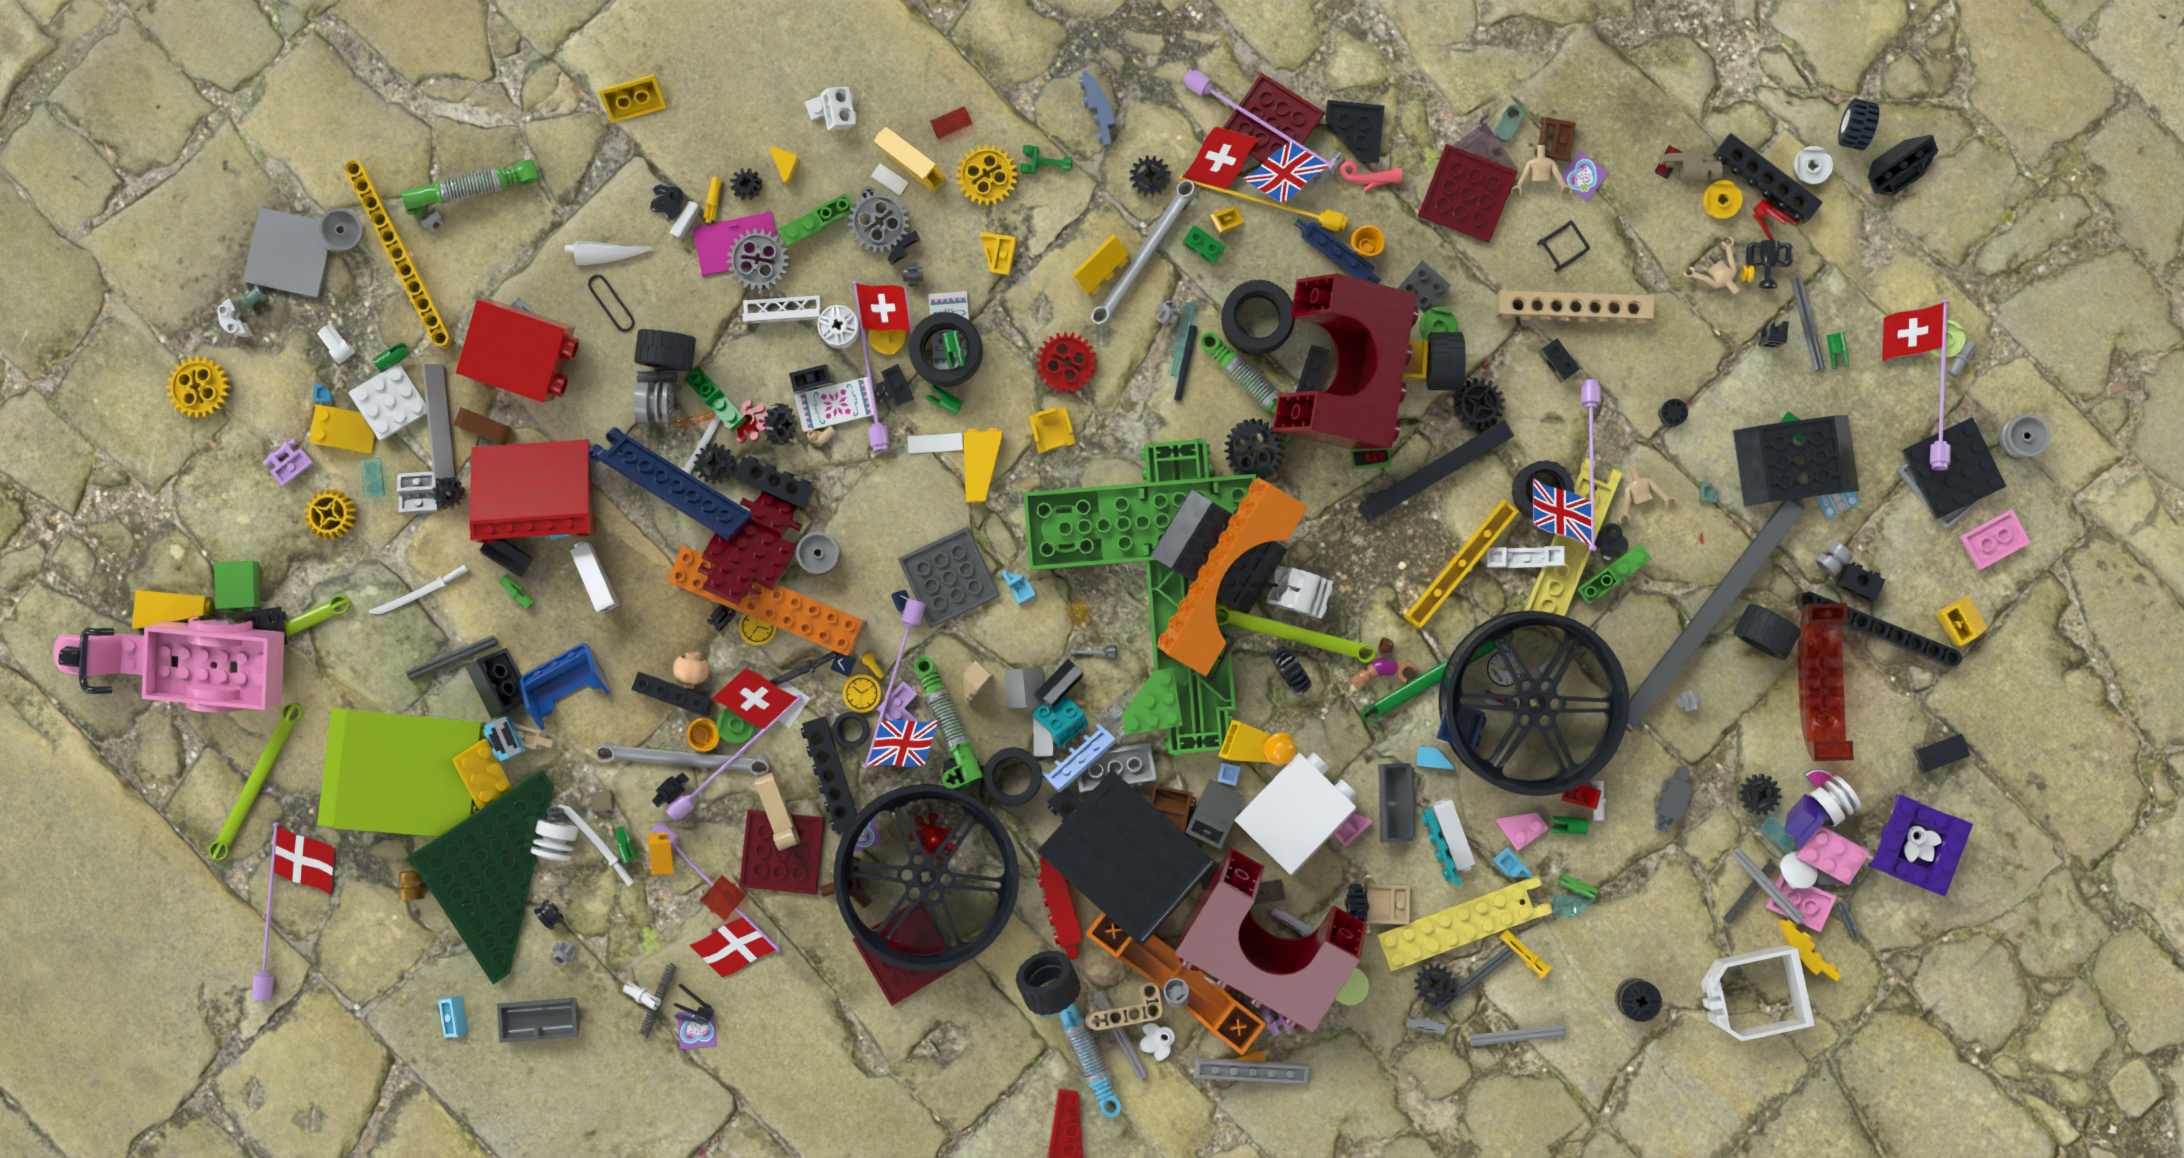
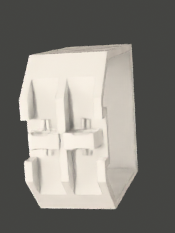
M1783 945L1717 959L1701 981L1703 993L1706 992L1708 997L1702 999L1704 1007L1710 1009V1011H1707L1709 1021L1741 1041L1815 1026L1798 948ZM1782 956L1796 1019L1733 1031L1730 1028L1720 983L1723 973L1727 967Z

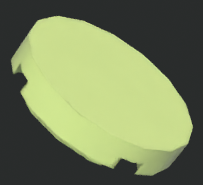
M1947 319L1945 358H1950L1961 352L1965 345L1966 337L1961 325ZM1942 348L1930 352L1941 358Z
M1356 967L1335 999L1341 1004L1349 1006L1363 1001L1369 990L1368 979L1364 972Z

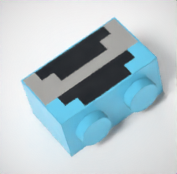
M505 716L484 726L486 729L484 731L488 741H491L494 747L492 752L499 761H506L526 751L511 716Z

